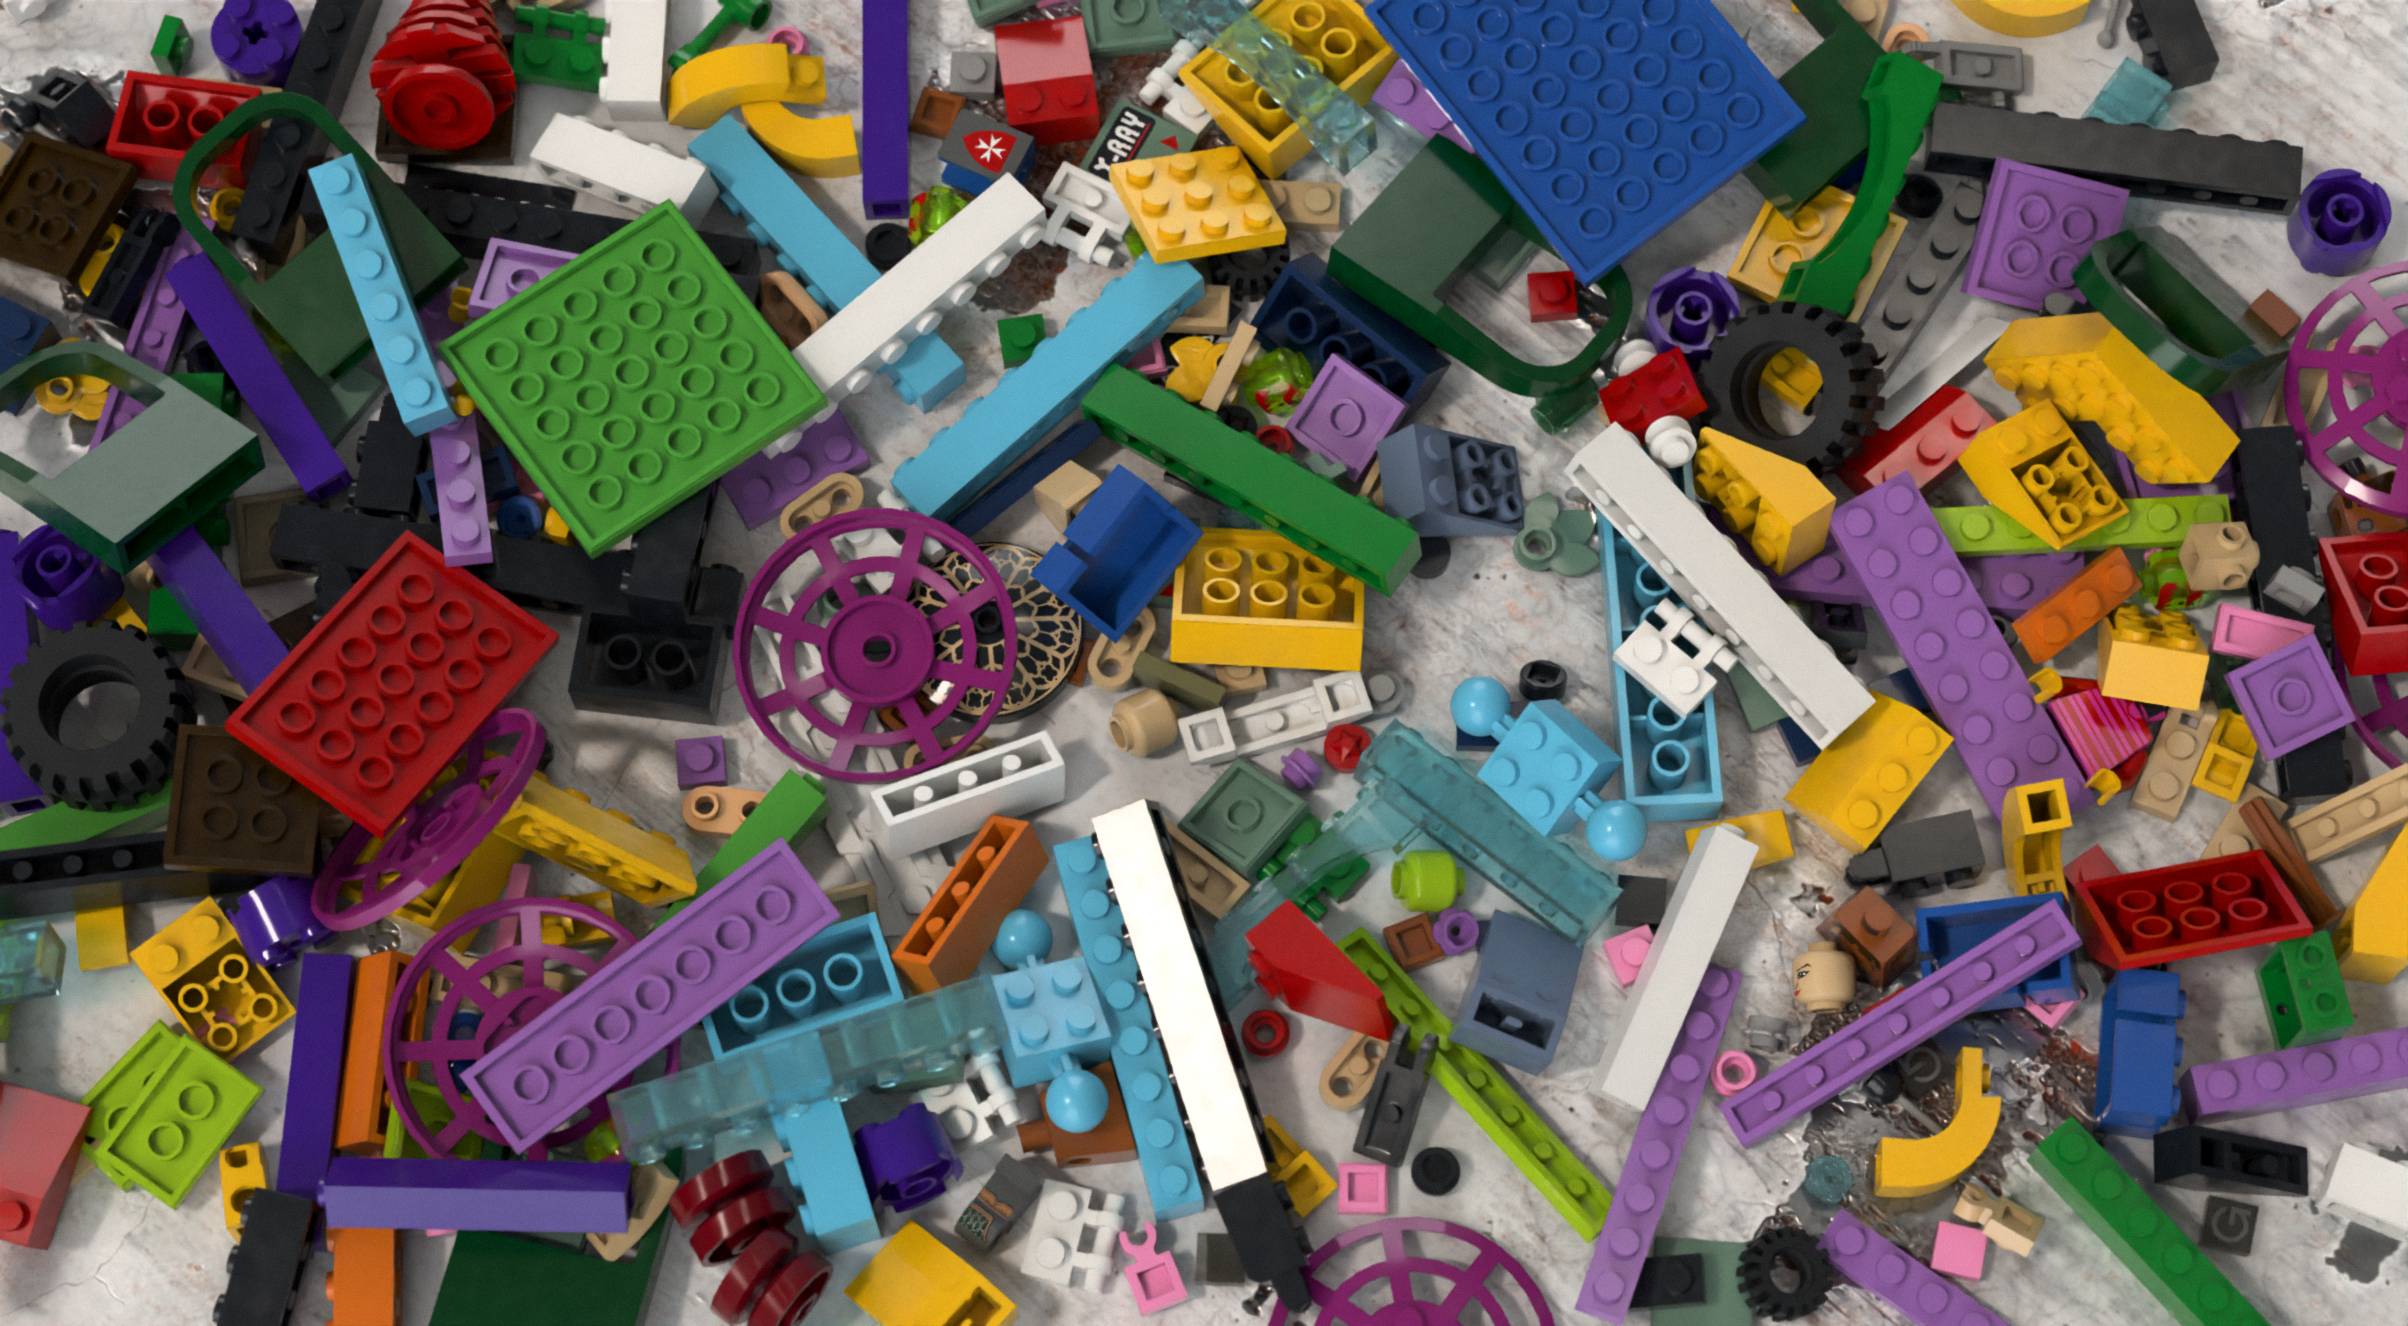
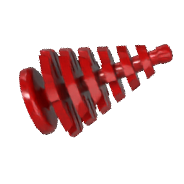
M413 0L408 10L399 18L404 20H400L398 25L390 32L385 39L388 41L372 59V61H378L374 62L369 71L372 89L379 88L375 96L383 104L386 120L394 130L415 144L433 149H459L475 144L489 133L493 121L514 102L511 93L507 92L517 91L514 73L509 63L508 54L503 45L490 1Z

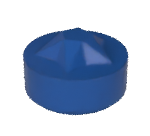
M516 494L503 501L499 506L496 516L499 530L508 534L509 537L527 539L528 536L541 533L545 526L546 512L542 503L534 496Z

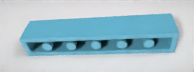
M350 153L309 169L310 178L404 425L414 437L458 421L459 419L453 408L451 398L363 168L354 155Z

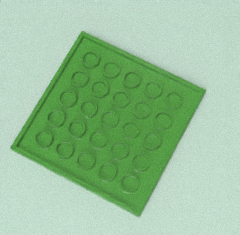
M670 198L435 346L438 355L592 560L828 407L827 398Z

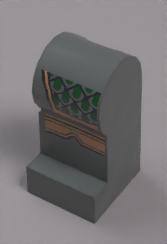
M1007 1153L994 1168V1174L976 1198L967 1206L954 1227V1232L984 1255L990 1253L1003 1236L1011 1231L1042 1192L1043 1188L1040 1178Z

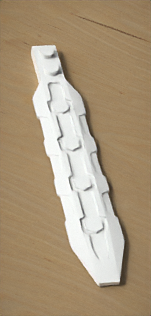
M783 585L768 592L761 606L788 616L795 603L786 585ZM754 625V631L782 686V690L786 688L782 680L779 663L782 634ZM796 640L795 668L799 683L824 672L817 647ZM835 689L809 700L811 705L824 717L836 725L844 726L852 703L843 698ZM795 706L780 712L778 731L799 750L815 760L828 764L837 740L813 727L799 713ZM871 708L862 732L885 733L874 709ZM856 746L846 770L889 772L899 770L888 747ZM794 762L799 773L810 774L827 789L828 792L824 796L827 798L831 811L825 817L827 820L825 827L839 855L845 856L857 882L868 880L874 883L881 932L893 953L952 871L953 866L947 865L938 845L889 862L870 828L869 792L890 784L859 785L831 780L808 771ZM989 948L962 986L969 993L966 1039L977 1033H982L988 1047L995 1048L1001 1060L998 1067L1007 1086H1013L987 1009L989 978L1004 974L1006 971L1002 963L995 956L993 949ZM967 1046L965 1052V1063L972 1057ZM982 1077L974 1079L990 1095Z

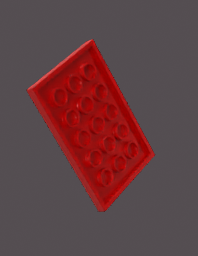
M406 530L226 720L225 731L383 840L490 721V717L500 710L558 645L560 635L461 566L446 568L444 554L409 530Z

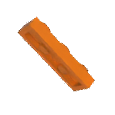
M2121 547L2109 548L2011 625L2033 663H2045L2141 589L2143 585Z

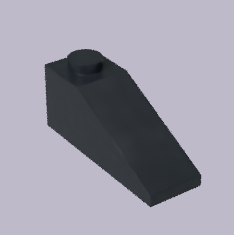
M2193 1124L2153 1135L2154 1183L2192 1191L2301 1198L2308 1196L2307 1148Z

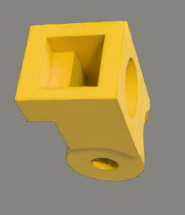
M261 1141L224 1148L219 1153L225 1223L227 1230L237 1244L240 1243L244 1230V1225L240 1224V1216L246 1198L254 1195L256 1187L273 1190L272 1183L270 1182L268 1160Z

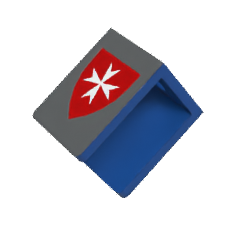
M963 108L960 110L938 151L939 160L948 163L941 175L942 183L978 197L1009 172L1024 187L1036 165L1034 137Z

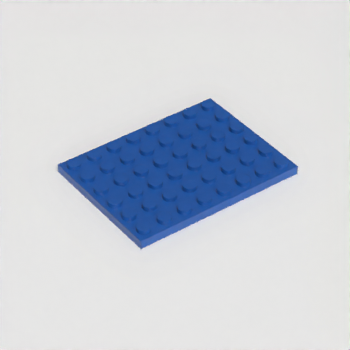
M1375 0L1363 9L1365 17L1585 289L1807 123V116L1710 0Z

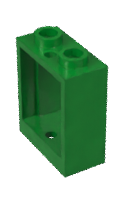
M2328 930L2314 932L2310 936L2278 941L2254 969L2276 1051L2340 1040L2355 1024ZM2278 1005L2286 1007L2287 1013L2285 1015L2277 1012Z

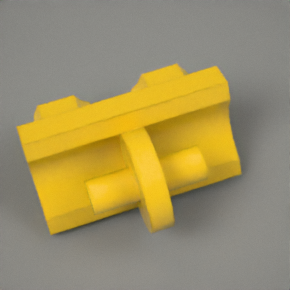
M611 890L574 896L565 894L560 895V898H558L585 905L616 921ZM540 914L542 944H554L568 948L615 940L606 932L583 921L555 914Z

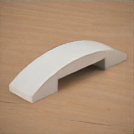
M1343 671L1313 680V686L1226 712H1224L1223 707L1177 719L1190 765L1195 766L1236 760L1238 756L1246 758L1291 746L1326 734L1336 726L1355 722L1373 713V709L1361 673L1358 671Z

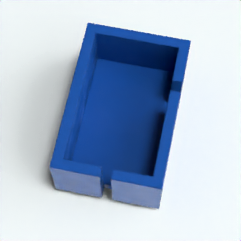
M1118 464L1063 532V535L1068 538L1065 544L1062 546L1056 541L1030 575L1114 643H1117L1204 532L1145 481Z
M2060 891L1916 909L1919 950L1926 960L1921 961L1922 979L1937 971L1934 964H1938L1939 970L2053 899L2056 900L2073 927L2071 906L2063 892ZM2075 949L1972 1012L2027 1006L2026 996H2031L2036 1005L2081 1000Z
M2140 968L2118 970L2107 984V991L2102 996L2092 1132L2151 1140L2153 1135L2158 1133L2160 1127L2167 1126L2171 1114L2177 1115L2181 1090L2179 1085H2173L2174 1067H2180L2184 1042L2183 1038L2176 1037L2177 1026H2175L2176 1019H2183L2187 1001L2186 991L2179 990V973Z

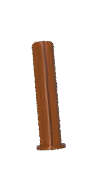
M2261 796L2255 797L2239 808L2240 816L2312 924L2313 933L2344 915L2343 909L2337 910L2265 799Z

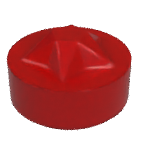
M1342 724L1334 727L1327 734L1324 741V757L1327 764L1333 770L1343 774H1352L1362 770L1367 765L1371 756V741L1368 734L1361 727L1353 724Z

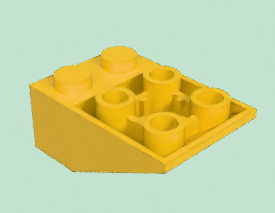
M2049 398L1980 432L1957 458L1959 464L1985 499L2058 551L2130 512Z
M1704 427L1700 430L1693 465L1694 490L1702 500L1709 501L1722 514L1726 526L1732 532L1739 533L1752 546L1755 556L1763 565H1770L1782 577L1824 550L1836 498L1806 466L1709 427Z
M2123 602L2098 621L2097 684L2101 695L2198 711L2210 656L2194 622L2188 620V615L2173 610H2160L2159 615L2141 613L2139 606Z
M2408 821L2385 846L2345 909V914L2340 917L2331 932V942L2342 980L2388 985L2400 971H2404L2408 964Z
M211 895L129 953L190 1036L205 1047L202 1043L203 1041L214 1054L227 1063L297 1013L266 969L261 967L259 963L256 964L257 967L252 965L234 927ZM225 1006L228 1009L227 1013L236 1023L231 1025L225 1022L224 1019L216 1023L213 1017L220 1008ZM207 1021L211 1028L201 1037V1041L194 1031Z
M911 1219L905 1223L843 1290V1293L879 1326H1012L1019 1318L1017 1306L982 1274Z

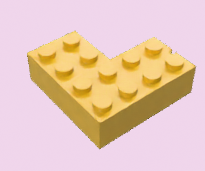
M2100 312L2013 320L1982 360L1994 373V380L2002 388L2012 392L2016 391L2014 396L2022 404V410L2049 398L2065 422L2095 421L2106 433V439L2110 445L2123 452L2135 465L2134 470L2137 475L2150 484L2210 483L2241 441L2199 393L2184 386L2158 367Z

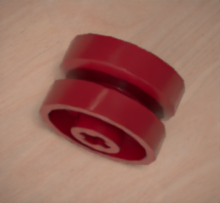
M759 1149L737 1153L705 1169L680 1187L667 1204L682 1230H695L689 1243L703 1267L718 1266L738 1258L766 1228L776 1223L784 1228L797 1213L783 1187H769L775 1174L763 1152Z
M778 1223L770 1225L750 1243L732 1265L720 1283L712 1299L710 1309L712 1313L729 1326H737L747 1322L746 1326H800L828 1285L834 1270L833 1265L813 1249L797 1255L799 1247L797 1237Z

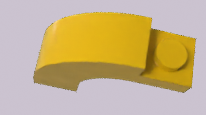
M2092 0L1950 1L1965 16L1984 28L2007 36L2035 38L2054 35L2082 22L2089 2Z
M781 43L736 45L698 56L681 66L666 84L669 125L709 129L728 110L756 101H781L821 106L827 98L823 57L787 53V44Z
M756 101L740 105L748 134L784 169L813 178L832 179L861 174L851 114L824 119H808L791 113L779 101Z
M2063 778L2010 788L2006 792L2002 808V843L2008 886L2014 889L2015 897L2062 891L2069 902L2061 859V837L2063 830L2073 826Z
M1962 1047L1955 1058L1954 1113L1951 1124L1945 1130L1925 1139L1881 1138L1875 1148V1197L1910 1198L1943 1189L1964 1175L1986 1148L1998 1123L2001 1097L1982 1096V1093H1988L1990 1086V1065L1982 1064V1048Z

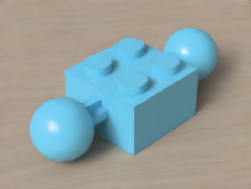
M1474 676L1464 680L1457 686L1450 701V712L1455 724L1469 735L1477 737L1491 735L1500 743L1477 776L1543 837L1570 833L1580 818H1582L1586 822L1585 833L1587 842L1591 849L1601 858L1609 861H1624L1639 853L1646 842L1648 832L1646 819L1642 812L1630 802L1624 800L1605 801L1598 795L1624 761L1557 699L1530 701L1516 720L1510 714V696L1505 687L1497 680L1487 676Z
M1016 909L1005 917L1000 926L998 936L991 946L995 956L1003 965L1017 971L989 978L987 1009L1014 1089L1053 1080L1048 1087L1045 1097L1046 1110L1050 1119L1064 1131L1071 1133L1087 1132L1101 1123L1107 1113L1109 1104L1108 1093L1103 1082L1087 1070L1109 1061L1112 1036L1084 956L1045 964L1053 944V935L1048 922L1035 911Z

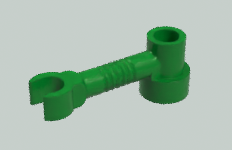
M718 0V4L723 8L714 19L708 23L703 31L700 32V35H697L690 44H685L670 56L667 63L674 67L671 74L673 75L688 61L707 53L712 45H714V42H717V39L733 23H740L750 31L760 29L771 14V1Z

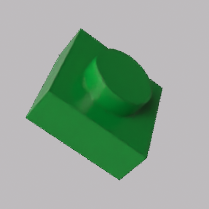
M165 15L150 54L160 74L178 77L183 63L187 64L192 56L193 39L182 18Z
M1042 313L997 320L1004 369L1021 367L1032 357L1035 347L1046 338Z

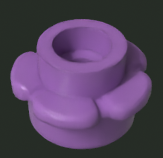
M1295 748L1288 757L1285 755L1281 756V761L1286 766L1280 773L1292 786L1299 791L1305 786L1313 790L1316 789L1315 782L1324 772L1306 753L1299 748Z
M1451 907L1439 914V921L1433 924L1432 935L1434 941L1438 944L1440 943L1441 949L1445 953L1459 955L1461 951L1469 950L1474 946L1478 939L1479 927L1474 916L1469 911H1458L1457 908ZM1454 926L1458 928V934L1455 936L1451 933V929Z

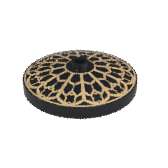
M1007 542L974 543L988 557L1000 574L1013 604L1018 629V659L1011 688L1000 712L991 724L1012 722L1044 708L1069 684L1072 674L1076 672L1084 649V619L1030 575L1043 559V555L1029 548ZM955 550L947 552L940 561L932 562L927 566L945 578L961 597L984 582L977 569ZM920 580L912 583L907 602L918 609L925 618L948 605L944 598ZM993 598L970 614L977 637V661L975 668L1001 672L1004 661V630L999 608ZM957 622L933 637L936 646V659L961 665L963 659V640L961 629ZM987 623H995L990 628H984ZM929 678L920 692L939 707L953 689L954 683ZM969 687L964 698L950 716L962 721L977 723L989 706L995 691Z

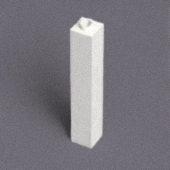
M1727 823L1701 829L1587 1092L1628 1112L1645 1111L1759 849V846L1746 840L1748 834L1742 829Z

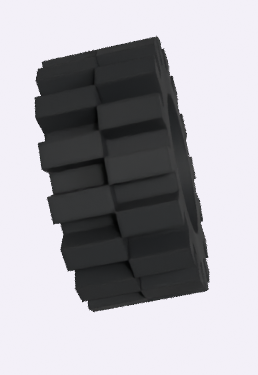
M1287 235L1285 244L1262 247L1266 253L1267 260L1257 270L1246 271L1236 267L1231 259L1233 252L1208 256L1209 274L1212 273V282L1214 285L1230 286L1231 291L1235 293L1236 301L1242 302L1243 295H1250V303L1258 302V294L1263 293L1266 298L1285 265L1290 261L1289 239Z
M1782 1227L1761 1235L1746 1245L1749 1249L1741 1252L1738 1259L1744 1262V1265L1736 1268V1277H1744L1745 1282L1737 1286L1740 1293L1748 1290L1751 1295L1750 1298L1744 1301L1749 1308L1757 1305L1760 1307L1757 1315L1762 1318L1772 1315L1773 1322H1782L1784 1320L1789 1322L1818 1310L1817 1306L1827 1301L1829 1297L1824 1293L1833 1289L1834 1281L1827 1280L1826 1276L1834 1273L1833 1264L1824 1265L1822 1259L1830 1256L1826 1248L1819 1251L1816 1250L1815 1246L1820 1242L1816 1236L1804 1238L1806 1230L1797 1228L1791 1231L1790 1227ZM1777 1256L1789 1258L1798 1269L1800 1284L1793 1293L1780 1291L1771 1278L1770 1265Z

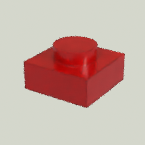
M1572 271L1527 274L1526 283L1531 323L1576 320L1578 311Z
M2098 844L2063 867L2066 888L2074 898V883L2122 875Z

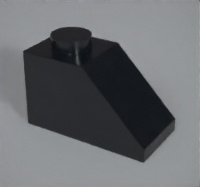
M62 69L28 97L76 146L89 150L92 147L93 149L100 148L108 142L115 112L87 79Z

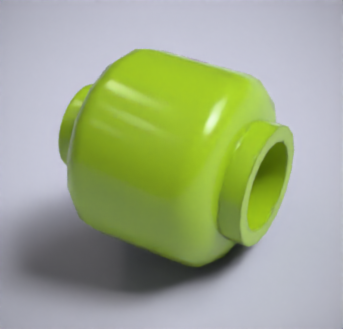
M1410 850L1403 855L1401 861H1396L1393 865L1391 872L1392 894L1395 899H1400L1401 905L1407 911L1442 912L1453 906L1456 896L1463 895L1465 889L1464 870L1461 867H1457L1454 857L1448 851Z

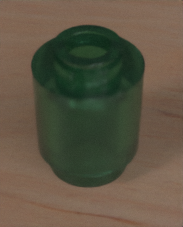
M1590 377L1583 385L1569 393L1555 397L1536 398V404L1530 409V413L1537 425L1548 435L1555 437L1560 432L1567 433L1599 405L1597 396L1599 387L1593 378Z

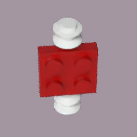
M1634 339L1628 341L1617 350L1614 356V366L1619 377L1598 391L1610 424L1616 421L1624 430L1634 434L1641 446L1646 443L1647 448L1650 450L1651 458L1657 465L1664 468L1680 467L1694 456L1697 448L1696 439L1686 420L1708 408L1690 364L1679 346L1666 353L1658 354L1653 343L1648 340Z

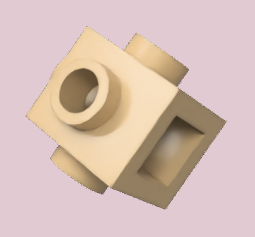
M2245 521L2198 523L2190 525L2178 557L2192 591L2233 590L2246 588L2253 570L2258 567L2260 551L2257 542L2252 540Z

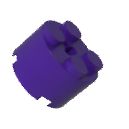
M225 0L224 7L218 12L213 21L210 38L214 53L229 81L284 89L305 32L297 13L288 1Z
M2340 168L2318 174L2306 186L2287 222L2289 245L2306 271L2310 273L2344 275L2362 268L2371 260L2387 232L2392 217L2389 198L2380 185L2376 182L2372 184L2360 177L2362 174L2360 172Z
M1684 266L1671 270L1656 282L1649 296L1643 321V337L1645 340L1653 343L1658 354L1666 353L1679 346L1685 354L1693 373L1698 372L1701 360H1710L1713 351L1709 350L1708 345L1715 335L1726 336L1728 332L1724 329V325L1734 316H1739L1740 301L1737 292L1724 276L1712 270L1711 273L1696 270V267Z
M48 524L35 529L27 535L17 546L12 557V561L15 563L13 575L10 573L12 586L43 624L53 629L60 627L65 632L74 630V622L89 620L91 624L109 611L113 604L123 596L125 591V584L119 572Z
M315 870L314 878H300L291 882L288 877L283 876L271 879L237 900L241 910L236 912L229 908L226 912L254 967H257L256 964L259 963L261 967L269 966L273 974L279 973L292 967L299 961L296 956L297 953L312 945L315 950H320L340 939L339 931L326 928L311 910V895L318 877Z
M920 1102L909 1105L899 1113L898 1117L881 1125L878 1122L866 1124L853 1134L856 1142L854 1151L869 1200L874 1211L877 1213L885 1214L883 1206L892 1205L896 1213L920 1207L947 1191L943 1182L952 1174L956 1181H958L964 1172V1166L940 1116L936 1112L928 1111L925 1103Z

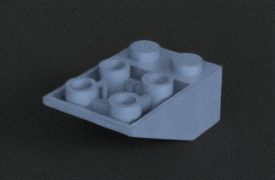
M1413 423L1376 443L1385 514L1393 519L1401 517L1410 522L1416 528L1419 537L1517 535L1524 529V504L1514 446Z
M1495 909L1447 1040L1537 1077L1552 1063L1568 1017L1584 945Z

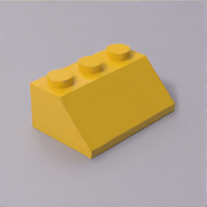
M1872 689L1869 694L1876 702L1821 751L1783 799L1853 855H1857L1858 852L1863 854L1954 740L1952 736L1917 709Z

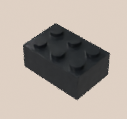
M584 602L568 693L575 709L716 726L731 638L725 618L689 614L687 623L683 624L631 616L629 607Z

